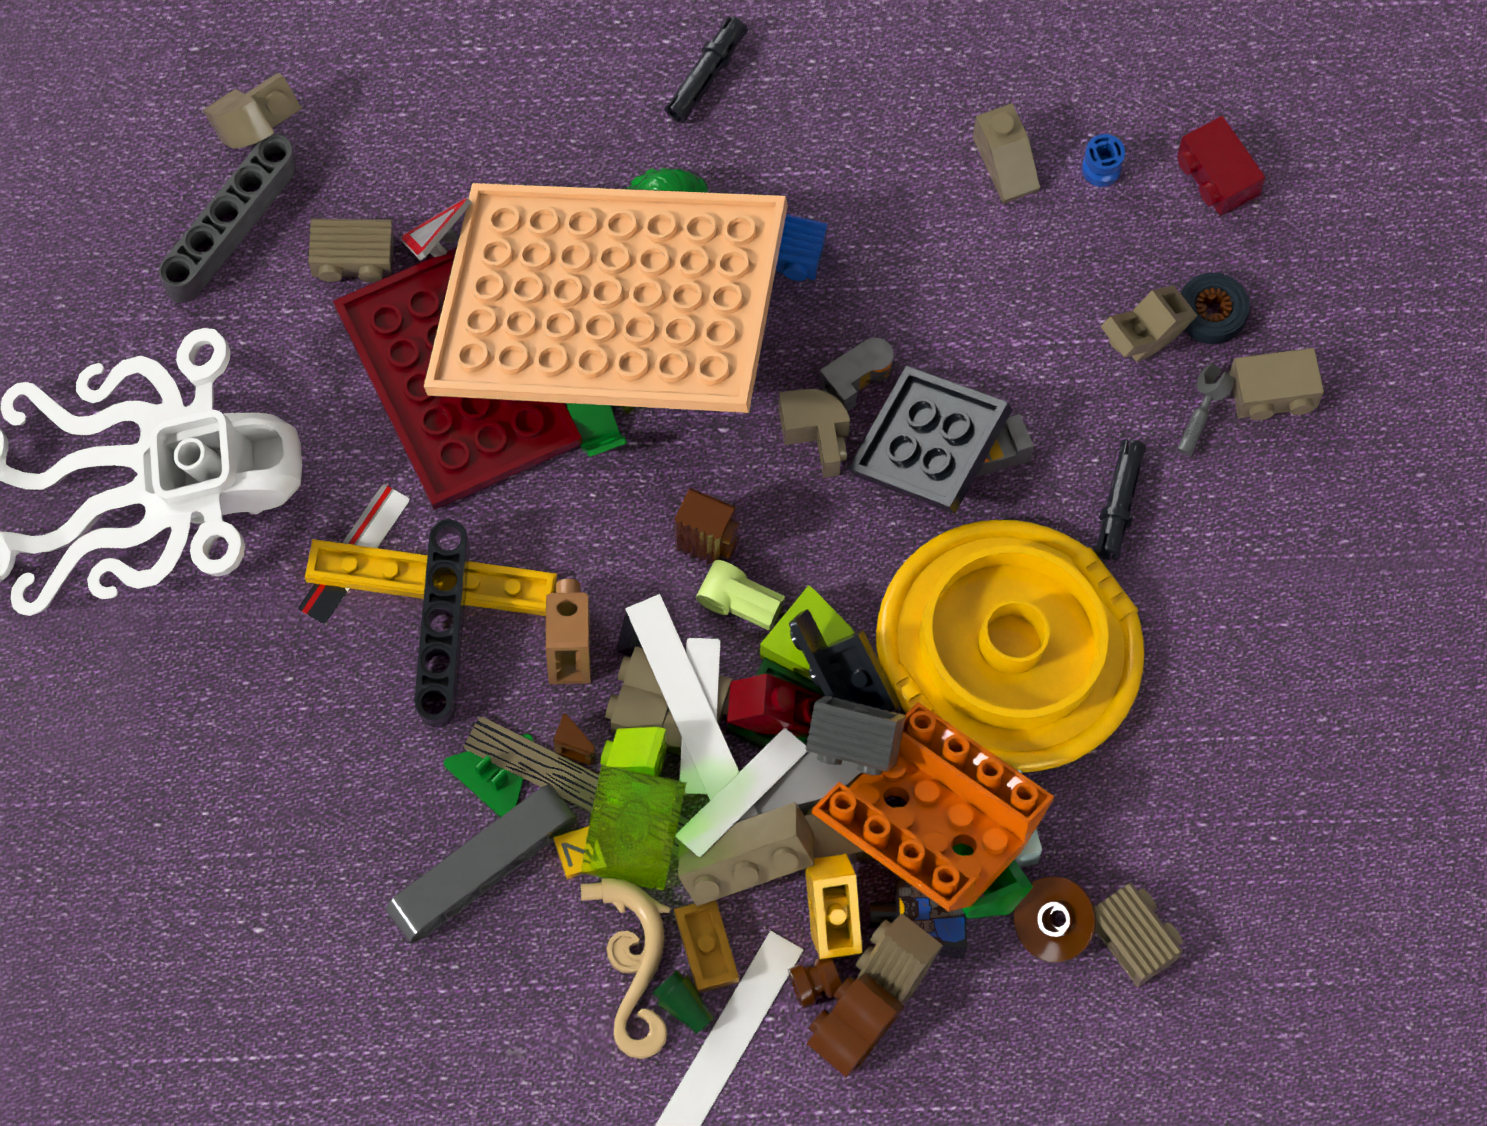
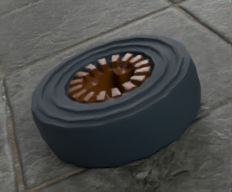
M1207 272L1195 276L1183 287L1180 294L1198 315L1184 330L1191 338L1205 344H1221L1232 340L1243 330L1249 316V299L1244 288L1234 278L1222 273ZM1214 302L1220 305V314L1215 312L1212 315H1207L1208 313L1205 312L1206 305L1211 306Z

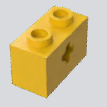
M847 854L814 858V865L805 868L811 938L819 958L826 959L863 953L856 874Z

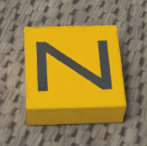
M594 825L553 837L566 879L607 866Z

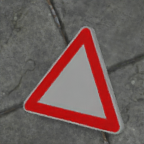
M468 197L464 198L401 236L400 240L419 260L424 259L429 253L434 257L446 255L447 250L442 247L439 241L442 238L446 244L458 241V236L451 227L472 202Z

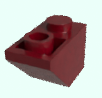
M769 674L731 681L727 722L755 733L778 735L785 728L794 736L808 737L814 704L824 696Z

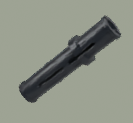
M728 16L715 37L704 44L699 60L664 108V111L670 118L679 123L680 121L685 123L692 110L712 84L716 75L732 61L731 54L748 32L747 26L742 21Z
M1124 439L1120 443V451L1105 508H1102L1099 516L1102 525L1094 552L1098 557L1110 560L1111 553H1113V560L1120 559L1126 528L1131 526L1133 520L1130 511L1144 453L1146 452V445L1131 439L1130 448L1128 447V439Z

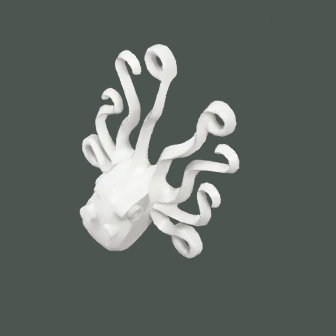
M201 328L192 331L184 338L177 351L176 361L178 368L196 386L195 398L187 407L183 405L178 387L167 370L159 362L142 355L122 360L111 370L104 383L96 391L89 389L88 386L94 376L104 372V367L100 363L90 365L80 373L76 382V392L82 400L90 403L99 402L107 399L128 375L140 373L155 386L163 399L162 404L125 401L114 404L96 414L78 417L63 409L32 383H16L6 391L1 401V412L3 418L12 425H23L26 423L25 414L14 410V403L17 399L26 395L51 421L70 434L91 435L122 421H134L137 423L141 434L139 442L136 444L96 446L82 449L67 455L46 472L35 474L13 469L6 464L8 439L5 432L0 428V481L19 488L48 489L57 485L73 471L94 466H126L138 473L135 479L127 485L90 497L72 515L68 522L56 531L39 536L0 531V582L9 576L14 567L16 556L19 553L51 552L72 544L34 602L29 603L24 600L26 589L35 581L34 575L24 573L17 579L12 587L10 598L13 609L19 614L31 616L47 609L71 571L87 552L98 548L137 546L150 540L167 527L171 528L169 540L160 559L151 569L137 571L118 559H103L92 568L88 576V588L91 593L100 599L117 597L118 591L116 587H103L100 584L103 574L107 571L115 574L125 585L136 589L157 585L173 570L187 542L190 523L200 524L190 546L192 562L208 575L215 577L227 575L238 568L244 556L245 543L239 531L232 524L223 521V515L238 512L259 514L263 510L283 505L301 485L302 455L301 442L295 427L272 414H223L220 411L213 410V382L224 373L230 360L228 342L215 329ZM206 344L212 345L214 352L211 359L202 366L195 365V358L200 348ZM139 503L145 506L146 513L143 520L133 527L100 528L85 534L104 512ZM219 537L225 538L229 544L226 554L221 559L211 560L209 558L210 549Z

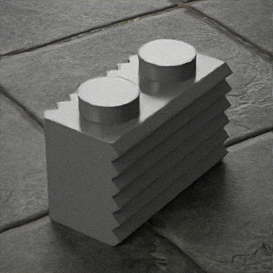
M824 696L814 704L806 751L817 753V760L823 763L840 765L844 760L858 764L857 770L862 773L882 775L883 771L888 772L896 766L906 716L831 696Z

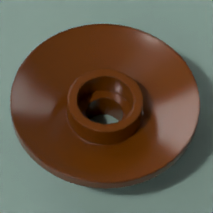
M1049 876L1032 882L1033 888L1014 910V926L1021 944L1033 956L1047 962H1064L1077 957L1090 944L1096 928V913L1091 898L1079 884L1068 878ZM1059 910L1066 916V922L1063 926L1058 925L1055 921V914Z

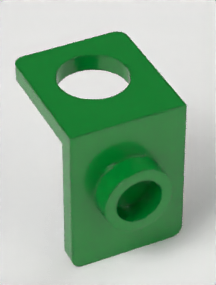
M566 403L569 414L582 437V444L580 445L582 452L589 457L627 443L626 437L619 433L610 405Z

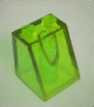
M602 765L592 807L581 873L601 878L622 879L639 886L664 891L686 782Z

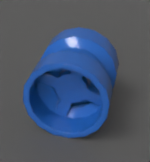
M1099 134L1088 142L1082 164V173L1089 183L1098 187H1107L1119 179L1125 157V147L1121 140L1113 135Z

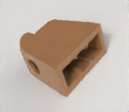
M575 579L559 580L556 583V593L546 595L545 647L549 684L591 683L589 595L581 592V583Z

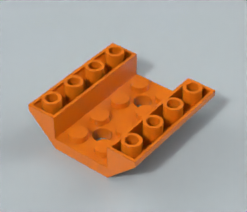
M917 702L905 714L906 718L896 766L888 772L883 771L882 775L863 773L849 788L838 782L812 808V814L944 909L953 911L970 907L1016 859L1053 802L1054 796ZM890 796H898L906 801V805L893 808L886 804L884 800ZM957 844H967L973 848L974 853L961 856L956 854L952 847Z

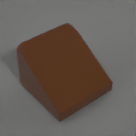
M563 713L553 739L556 754L590 766L594 765L596 762L594 745L571 718Z

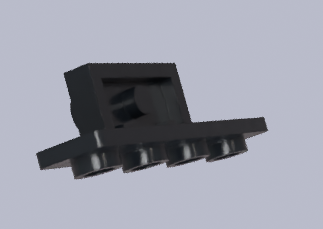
M808 609L800 612L789 622L792 642L798 650L803 652L810 665V676L814 684L822 689L825 696L889 712L896 710L901 703L863 630L827 645Z

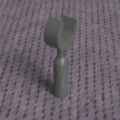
M1214 363L1207 365L1200 372L1197 379V389L1205 397L1201 406L1193 411L1184 435L1177 447V451L1185 456H1192L1209 418L1208 408L1211 401H1219L1231 392L1235 383V378L1227 372H1224L1217 383H1214L1222 371Z

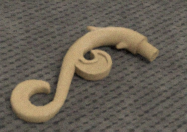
M602 878L601 883L581 884L582 901L603 899V904L613 903L620 913L625 912L626 906L637 915L644 929L645 946L640 955L630 953V948L634 945H639L640 939L630 931H620L609 939L607 956L613 968L619 972L636 973L615 1017V1043L629 1057L637 1059L650 1058L660 1052L666 1043L668 1033L665 1022L654 1011L646 1008L641 1009L638 1012V1017L646 1020L650 1031L645 1038L639 1040L631 1039L628 1036L626 1022L658 970L663 955L665 939L663 921L660 914L669 913L670 907L658 902L636 884L626 880Z

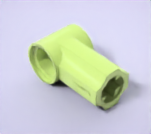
M721 560L713 562L695 597L702 606L715 613L728 615L730 612L769 631L775 624L785 601L784 595L747 579L746 574L742 570Z

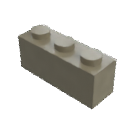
M796 802L733 824L701 857H698L682 842L679 843L678 877L696 906L814 865L813 830Z

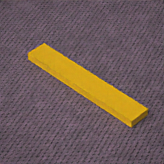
M312 539L305 580L308 583L424 599L428 555ZM469 561L465 605L546 616V595L555 593L557 574ZM444 574L437 579L435 587L441 591H448L456 585L457 578L451 574Z

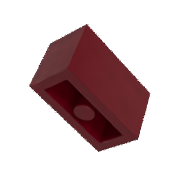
M1223 116L1182 137L1177 154L1178 163L1186 175H1192L1199 185V192L1203 201L1208 206H1213L1220 216L1260 195L1266 177Z

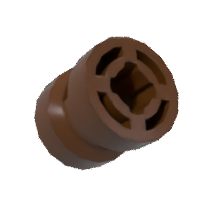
M818 957L814 961V967L799 964L788 968L794 993L802 1009L815 1005L817 999L822 997L821 994L834 998V994L842 985L832 958L820 959Z

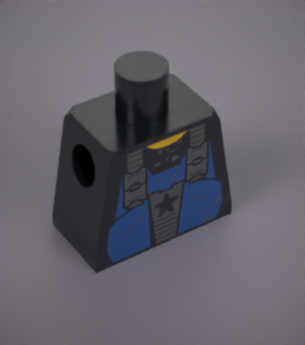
M899 879L895 882L894 902H870V928H878L885 920L892 924L902 913L943 945L937 955L965 958L967 951L966 915L962 909L947 911L904 879Z

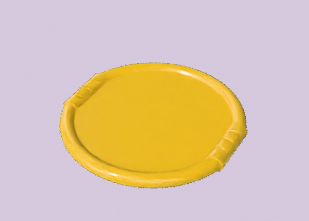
M1003 519L978 521L947 530L919 547L898 569L884 594L877 619L876 650L878 660L904 712L907 713L917 702L921 703L1017 771L1021 770L1022 773L1043 771L1065 765L1090 753L1105 742L1117 730L1134 704L1140 688L1144 667V640L1137 613L1138 609L1094 550L1062 532L1032 522Z

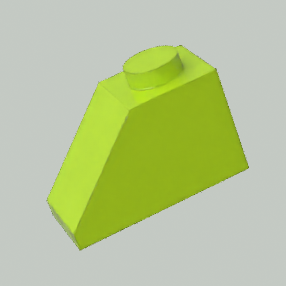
M660 727L617 728L614 741L606 740L600 764L606 766V779L655 793L667 754L666 729Z

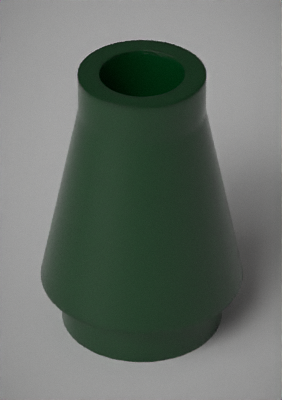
M678 970L652 993L659 1000L658 1006L688 1026L696 1035L715 1018L707 1008L689 975L684 977Z

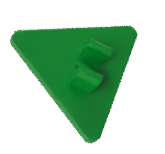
M530 734L521 735L522 737L533 742V738ZM467 751L444 759V767L499 817H502L517 806L524 778L492 763L488 755L482 758Z

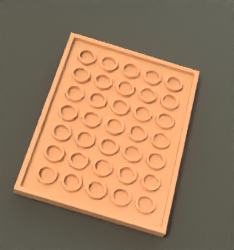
M472 183L469 195L472 203L465 212L424 384L427 395L749 413L788 207L785 196Z

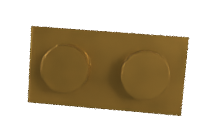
M716 900L696 906L694 903L674 909L697 991L702 993L738 983L739 976Z

